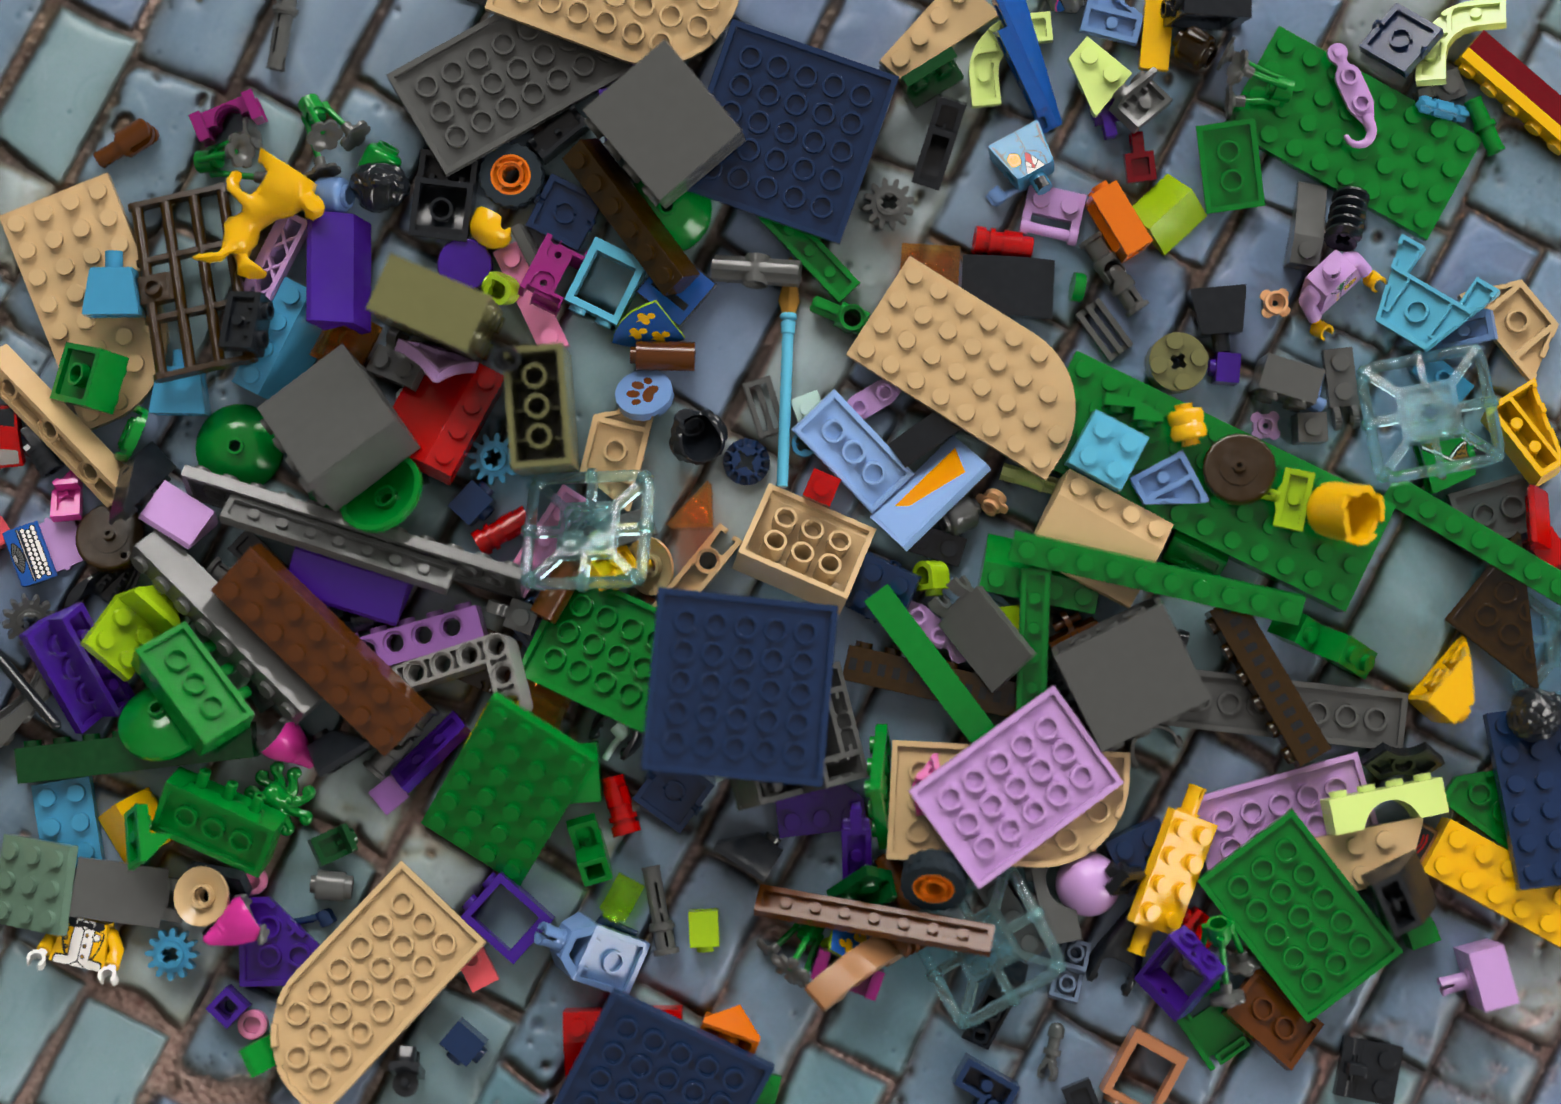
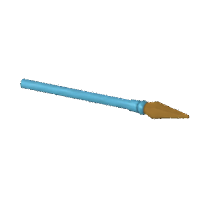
M782 286L778 300L782 312L780 314V319L782 320V350L776 486L788 487L793 341L796 328L795 320L797 319L796 311L800 298L798 287Z

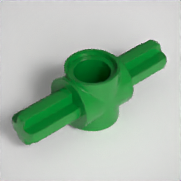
M815 296L810 306L812 313L834 321L833 326L840 328L847 334L858 336L870 318V312L863 310L859 305L848 304L844 301L842 305H839L822 297ZM848 312L856 313L860 319L859 324L856 326L847 325L844 321V315Z

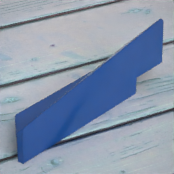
M991 0L1003 25V28L993 32L1034 119L1038 120L1044 134L1060 126L1062 120L1026 0Z

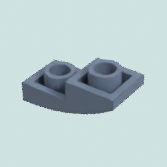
M1075 940L1060 944L1048 990V998L1074 1005L1078 1003L1083 976L1086 973L1091 943Z

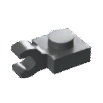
M1456 67L1447 71L1446 85L1421 88L1416 93H1413L1412 97L1416 102L1422 95L1432 97V99L1436 98L1452 102L1468 95L1459 69Z
M515 597L512 598L510 605L495 599H489L485 609L487 612L505 617L503 626L530 636L533 634L538 620V616L530 611L533 604Z

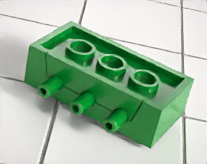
M184 621L135 649L131 665L198 756L201 757L249 728L255 713L244 700L252 695L249 686L245 685L237 690L227 677L235 671L234 666L230 662L219 666L210 654L217 649L215 644L211 640L202 644L187 622Z
M179 766L165 782L150 830L157 833L171 834L170 839L238 870H244L245 873L258 878L271 862L287 814L265 805L266 796L261 792H256L253 799L236 792L238 783L235 780H228L226 786H223L209 779L211 770L208 768H201L199 774Z

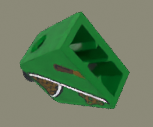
M1465 435L1423 438L1411 442L1424 490L1429 494L1438 493L1476 475L1474 463L1487 460L1488 458L1485 445L1478 443L1469 446Z

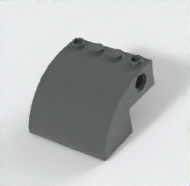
M840 661L833 663L822 787L730 778L738 811L869 777Z

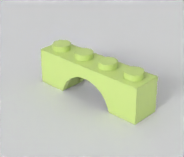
M1431 772L1413 775V780L1403 782V778L1386 780L1385 786L1375 788V784L1357 786V792L1347 794L1346 789L1328 792L1329 798L1320 799L1326 834L1336 836L1365 830L1370 812L1378 804L1388 800L1397 802L1408 812L1410 817L1424 818L1449 812L1442 777H1431Z

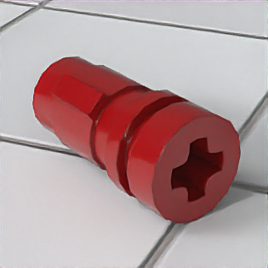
M976 225L971 254L982 255L985 253V255L1031 258L1034 237L1023 236L1022 232L1004 230V232H997L996 228L987 230L986 227Z
M520 506L514 511H510L496 519L492 524L488 525L486 523L482 525L483 529L479 530L477 528L470 534L480 551L491 555L493 549H501L500 545L521 535L525 530L534 526L523 506Z
M624 774L602 779L603 794L611 816L608 820L609 824H613L611 828L613 838L641 831L639 820L636 821L635 819L638 815L637 811H633L632 799Z

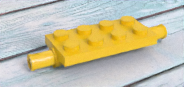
M1188 783L1181 807H1177V809L1168 807L1144 871L1146 876L1140 882L1127 920L1137 925L1130 945L1127 948L1129 952L1145 957L1153 932L1157 933L1158 930L1170 935L1182 925L1218 825L1199 819L1200 815H1197L1207 789Z

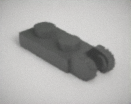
M1344 347L1322 350L1323 369L1326 370L1324 381L1327 406L1331 412L1332 427L1334 431L1342 429L1343 420L1340 407H1348L1349 421L1352 429L1359 428V397L1353 348Z

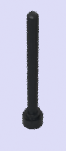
M0 650V669L52 730H59L62 726L59 718Z

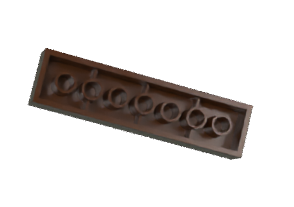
M261 543L250 547L211 589L222 602L384 757L432 709L421 696Z

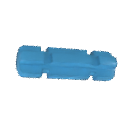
M1425 95L1420 96L1415 104L1420 113L1452 120L1456 123L1462 124L1469 117V111H1467L1465 106L1454 105V103L1436 98L1432 99V97Z

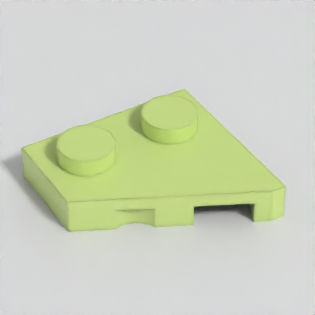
M1088 36L1067 61L1072 73L1078 80V86L1081 93L1084 94L1090 107V113L1094 118L1109 103L1118 88L1125 84L1132 75L1130 70Z

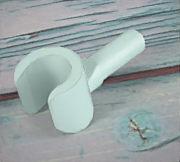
M619 722L610 729L616 738L611 741L602 756L606 761L609 760L616 747L630 734L631 730Z

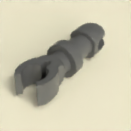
M1054 1022L1049 1026L1047 1034L1049 1036L1048 1045L1043 1049L1045 1058L1037 1070V1077L1044 1078L1045 1070L1048 1068L1050 1070L1048 1080L1054 1082L1058 1077L1056 1060L1061 1055L1059 1045L1065 1033V1028L1061 1023Z

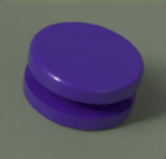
M468 238L467 242L451 241L446 244L441 250L437 261L439 274L478 291H481L482 282L489 274V271L494 270L493 260L487 249L471 238Z

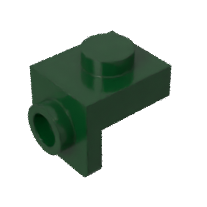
M346 823L308 840L319 868L358 850L356 845L358 844L357 835Z

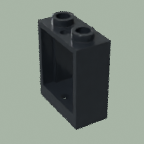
M1163 0L1160 14L1164 18V27L1188 29L1196 26L1201 30L1230 32L1252 18V0Z

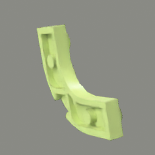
M1472 0L1459 3L1440 13L1441 16L1433 23L1443 28L1444 35L1416 66V87L1447 84V55L1449 48L1455 40L1465 34L1476 31L1507 29L1506 0Z
M1050 11L1030 13L1039 44L1052 43L1053 31ZM1001 21L988 28L976 43L970 58L968 77L972 109L1001 106L998 74L999 64L1004 55L993 32L1003 28Z

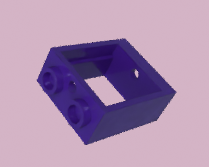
M501 871L498 875L492 872L482 883L485 890L479 897L473 894L462 906L465 912L461 918L507 960L514 964L534 942L535 932H543L537 928L541 922L550 924L555 916L522 886L517 885L512 879L508 878L504 872ZM500 884L506 887L539 917L512 949L473 915Z
M1184 925L1168 935L1134 980L1176 1023L1192 1012L1227 968ZM1176 948L1205 978L1190 997L1161 968Z

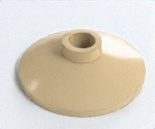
M643 537L634 541L629 550L636 561L640 563L651 560L654 565L646 572L648 576L633 586L643 594L657 595L658 587L667 588L672 582L674 563L671 553L665 544L653 537Z
M205 866L191 868L179 878L175 886L174 905L176 911L190 925L198 927L211 925L220 918L228 906V885L224 877L213 868ZM206 891L209 895L208 901H205L204 899V893Z

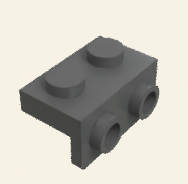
M1154 66L1146 73L1141 70L1131 80L1129 86L1123 84L1112 96L1115 101L1109 108V111L1133 134L1166 109L1173 100L1152 80L1158 72V69Z

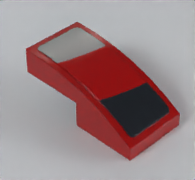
M7 404L0 405V468L24 466L26 463L24 450L22 449L20 429L23 427L21 418Z

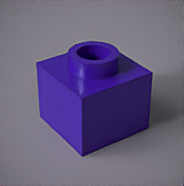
M1217 352L1214 354L1213 359H1209L1207 366V376L1211 377V384L1237 385L1240 380L1242 354Z
M230 984L206 1007V1010L228 1029L245 1013L252 1003ZM228 1000L236 1004L235 1010H230L227 1007Z

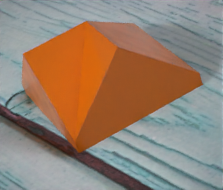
M741 1005L715 1014L706 1011L700 1029L752 1054H755L761 1038Z

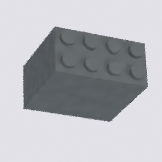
M665 39L583 109L587 115L584 122L598 139L603 136L607 139L603 143L607 150L617 161L623 158L626 163L622 167L636 184L642 181L645 186L641 189L655 206L661 203L665 209L746 141L740 127Z
M343 343L257 407L263 416V419L260 420L261 424L270 435L274 433L275 438L272 441L282 454L287 453L288 457L285 461L295 473L299 472L301 477L298 478L300 484L308 493L313 491L312 495L322 507L327 504L334 512H337L343 505H346L421 448L369 372L365 370Z
M1158 594L1051 647L1053 656L1102 752L1107 749L1109 752L1118 750L1125 745L1124 741L1134 736L1136 739L1145 737L1152 732L1151 728L1161 723L1163 726L1169 725L1179 719V714L1188 710L1191 713L1204 708L1207 705L1206 701L1211 699Z

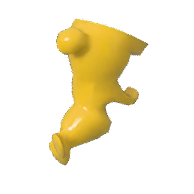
M260 147L258 163L267 171L264 179L256 191L249 194L241 190L239 182L242 179V173L238 170L231 172L226 179L227 190L242 205L241 212L228 217L225 221L220 251L218 253L197 254L192 257L193 260L208 263L221 262L229 254H232L236 262L237 275L248 279H264L266 271L248 258L251 251L258 244L261 231L276 220L294 216L302 210L308 219L314 221L324 214L325 204L315 194L317 184Z

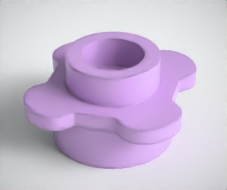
M1271 411L1269 414L1253 413L1250 417L1252 422L1251 435L1259 439H1278L1281 434L1277 421L1280 419L1279 414L1275 411ZM1264 423L1268 424L1267 429L1263 428Z

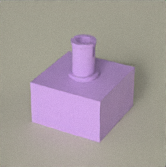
M1485 938L1453 947L1460 973L1437 978V985L1441 984V987L1438 988L1442 996L1465 990L1469 1005L1483 1012L1520 1003L1503 944Z

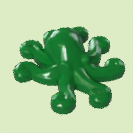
M275 761L270 765L269 769L275 780L269 778L268 771L264 769L259 770L255 775V780L259 785L264 786L265 789L261 791L256 785H250L245 789L244 795L253 799L256 792H261L266 796L265 805L287 814L281 834L289 836L295 830L290 816L299 817L300 823L304 826L309 825L313 821L312 812L301 809L299 806L312 800L316 795V790L312 785H308L303 788L302 796H298V778L302 775V770L296 766L287 770L286 775L289 782L287 785L282 773L285 765L281 761Z

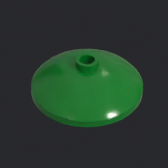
M642 181L638 184H633L683 251L692 248L704 237L712 218L711 200L686 191L672 203V210L665 212L662 210L661 203L655 206L641 188L645 186Z
M246 404L228 405L212 413L202 424L196 439V457L200 466L206 467L212 473L221 476L223 474L232 475L238 478L240 482L247 484L259 483L264 485L271 480L278 471L284 454L281 453L272 441L275 438L274 433L270 435L261 424L260 420L263 419V416L257 407ZM234 441H239V450L232 451L231 444Z
M407 457L346 505H343L340 508L342 517L354 529L366 533L386 531L400 524L414 510L421 496L423 481L418 466L410 457Z
M145 688L137 693L124 706L118 721V733L124 747L135 757L147 761H165L176 758L192 748L149 688Z

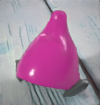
M283 716L264 735L257 734L255 747L259 755H264L276 761L297 764L308 769L314 766L307 748L309 741L299 723L295 725L291 720Z
M232 895V900L228 903L220 918L203 937V941L211 946H238L257 940L259 945H263L268 939L270 929L266 928V924L261 926L257 924L249 906L252 903V899L248 895Z

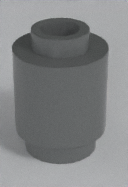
M318 870L317 875L311 876L310 893H315V899L344 902V899L352 898L354 876L347 875V872Z

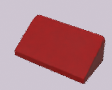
M1529 485L1525 492L1529 550L1551 549L1548 493L1536 485Z

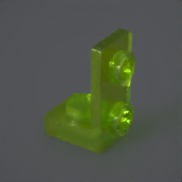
M619 872L599 907L600 910L604 911L602 916L616 924L620 920L626 922L645 885Z

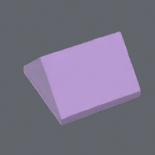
M166 480L163 481L139 516L140 520L188 550L218 524L214 510Z

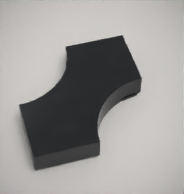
M1382 742L1360 757L1361 764L1379 780L1400 774L1413 776L1426 772L1432 773L1445 764L1443 757L1426 742L1409 748H1395Z

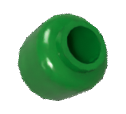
M379 140L378 143H370L358 162V167L368 163H388L400 167L402 160L398 155V149L385 141Z

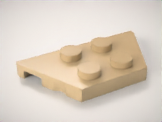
M1522 279L1506 284L1494 285V287L1500 290L1501 294L1484 307L1485 309L1493 310L1498 340H1493V342L1527 382L1533 378L1536 379L1538 375L1536 374L1548 352L1551 338L1555 336L1559 323ZM1463 292L1457 296L1459 301L1462 299L1466 292Z
M620 409L594 414L579 472L625 511L631 512L654 416L651 417V420L647 421L631 420L625 417L620 412Z
M1411 817L1367 826L1365 830L1337 836L1323 835L1315 837V839L1354 889L1359 891L1366 889L1361 875L1412 850L1416 851L1423 818Z

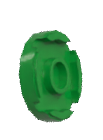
M140 405L134 408L133 412L137 413V416H131L127 420L117 445L118 449H121V453L115 452L114 454L115 459L123 463L128 462L135 450L148 418L149 409Z

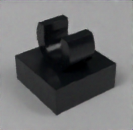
M1111 861L1105 868V872L1111 880L1104 887L1111 896L1128 895L1146 874L1140 866L1128 867L1124 861H1120L1116 865L1114 861Z

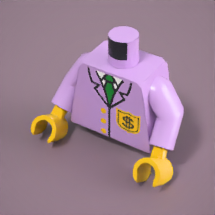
M1334 250L1304 280L1299 296V304L1308 322L1312 323L1310 333L1322 341H1325L1323 337L1324 331L1330 334L1334 332L1332 325L1321 320L1322 315L1361 278H1363V284L1374 293L1378 292L1374 288L1376 282L1380 280L1384 284L1387 283L1383 276L1372 270V267L1358 252L1347 251L1341 254L1338 250Z

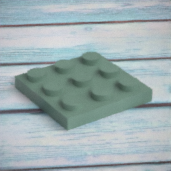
M4 834L0 859V924L56 936H66L78 846L15 834Z

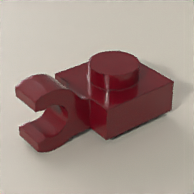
M1137 131L1134 134L1131 132L1128 135L1131 153L1123 155L1126 184L1156 181L1154 150L1145 151L1143 131Z

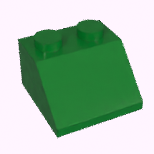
M66 342L50 398L113 415L119 400L123 378L127 373L129 358L101 348Z

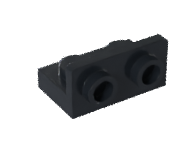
M228 291L218 347L223 351L251 352L256 357H264L265 348L269 344L268 330L270 320L274 316L273 302L262 292Z

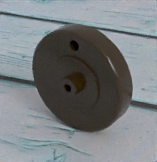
M1231 434L1220 438L1209 448L1203 463V477L1208 490L1217 499L1230 505H1248L1260 500L1272 487L1276 473L1275 459L1269 447L1260 439L1248 434Z
M103 504L88 512L79 523L75 536L76 548L81 558L93 569L104 573L121 572L133 566L132 561L129 559L132 550L138 542L148 536L146 523L139 519L140 515L137 512L125 522L120 518L112 525L108 523L112 506L107 508Z

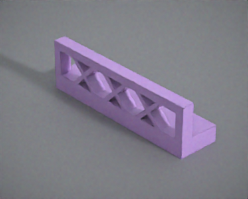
M294 215L275 221L254 262L266 271V277L264 279L246 278L243 283L244 291L262 292L273 301L284 277L287 276L307 237L306 219Z

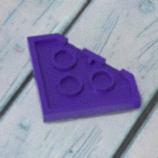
M843 783L775 801L779 838L841 831V825H843V819L850 818L849 802H861L862 818H866L864 798Z
M248 896L252 899V903L249 906L254 919L259 926L266 924V928L270 929V934L263 945H259L257 940L239 945V987L285 986L290 977L320 944L271 896Z

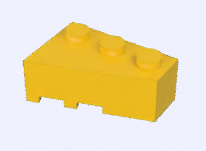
M1533 378L1488 406L1480 421L1528 483L1539 487L1560 472L1561 448L1555 431L1551 428L1548 421L1545 404L1540 399L1536 379Z

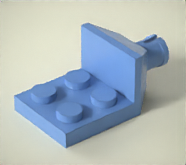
M579 911L562 921L559 928L547 922H541L537 928L544 931V934L535 932L534 935L535 944L550 948L555 966L574 981L611 993L614 987L626 994H630L651 945L646 940L598 924Z

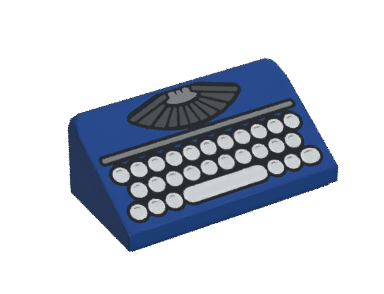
M38 521L3 532V538L22 587L35 586L58 576Z

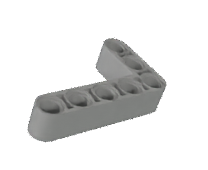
M491 633L390 667L415 692L488 669L493 693L497 691L511 701L517 697L519 706L530 713L533 708L518 643L513 637ZM503 641L504 650L501 654H498L497 646ZM476 650L477 659L472 663L470 656ZM447 659H450L451 666L445 672L444 663ZM423 667L424 676L419 680L418 671ZM510 669L511 679L506 683L504 674Z

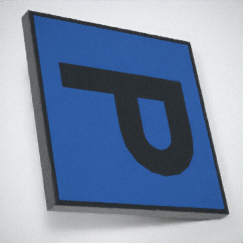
M695 266L701 275L682 293L664 296L649 276L637 288L635 293L647 303L657 300L676 326L681 328L714 290L717 283Z

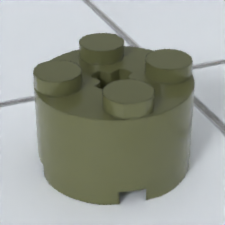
M1182 332L1167 334L1156 341L1145 356L1144 366L1147 379L1154 388L1166 394L1184 393L1203 379L1208 366V353L1201 342L1192 335ZM1178 358L1181 367L1175 370L1172 368V360Z

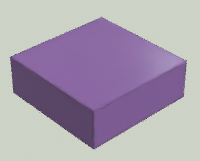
M392 774L368 792L386 815L390 814L411 797L400 787Z

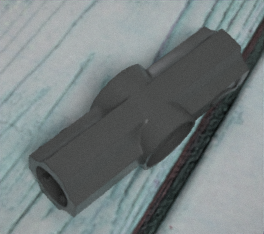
M747 253L745 257L714 255L712 259L711 279L715 282L742 283L743 286L752 289H765L768 285L799 287L801 283V260L773 259L763 253Z

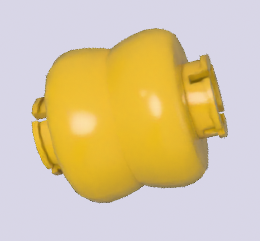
M1193 402L1175 405V411L1167 415V420L1171 427L1170 436L1172 441L1181 442V447L1200 444L1199 438L1207 435V428L1203 422V409L1201 407L1193 408Z

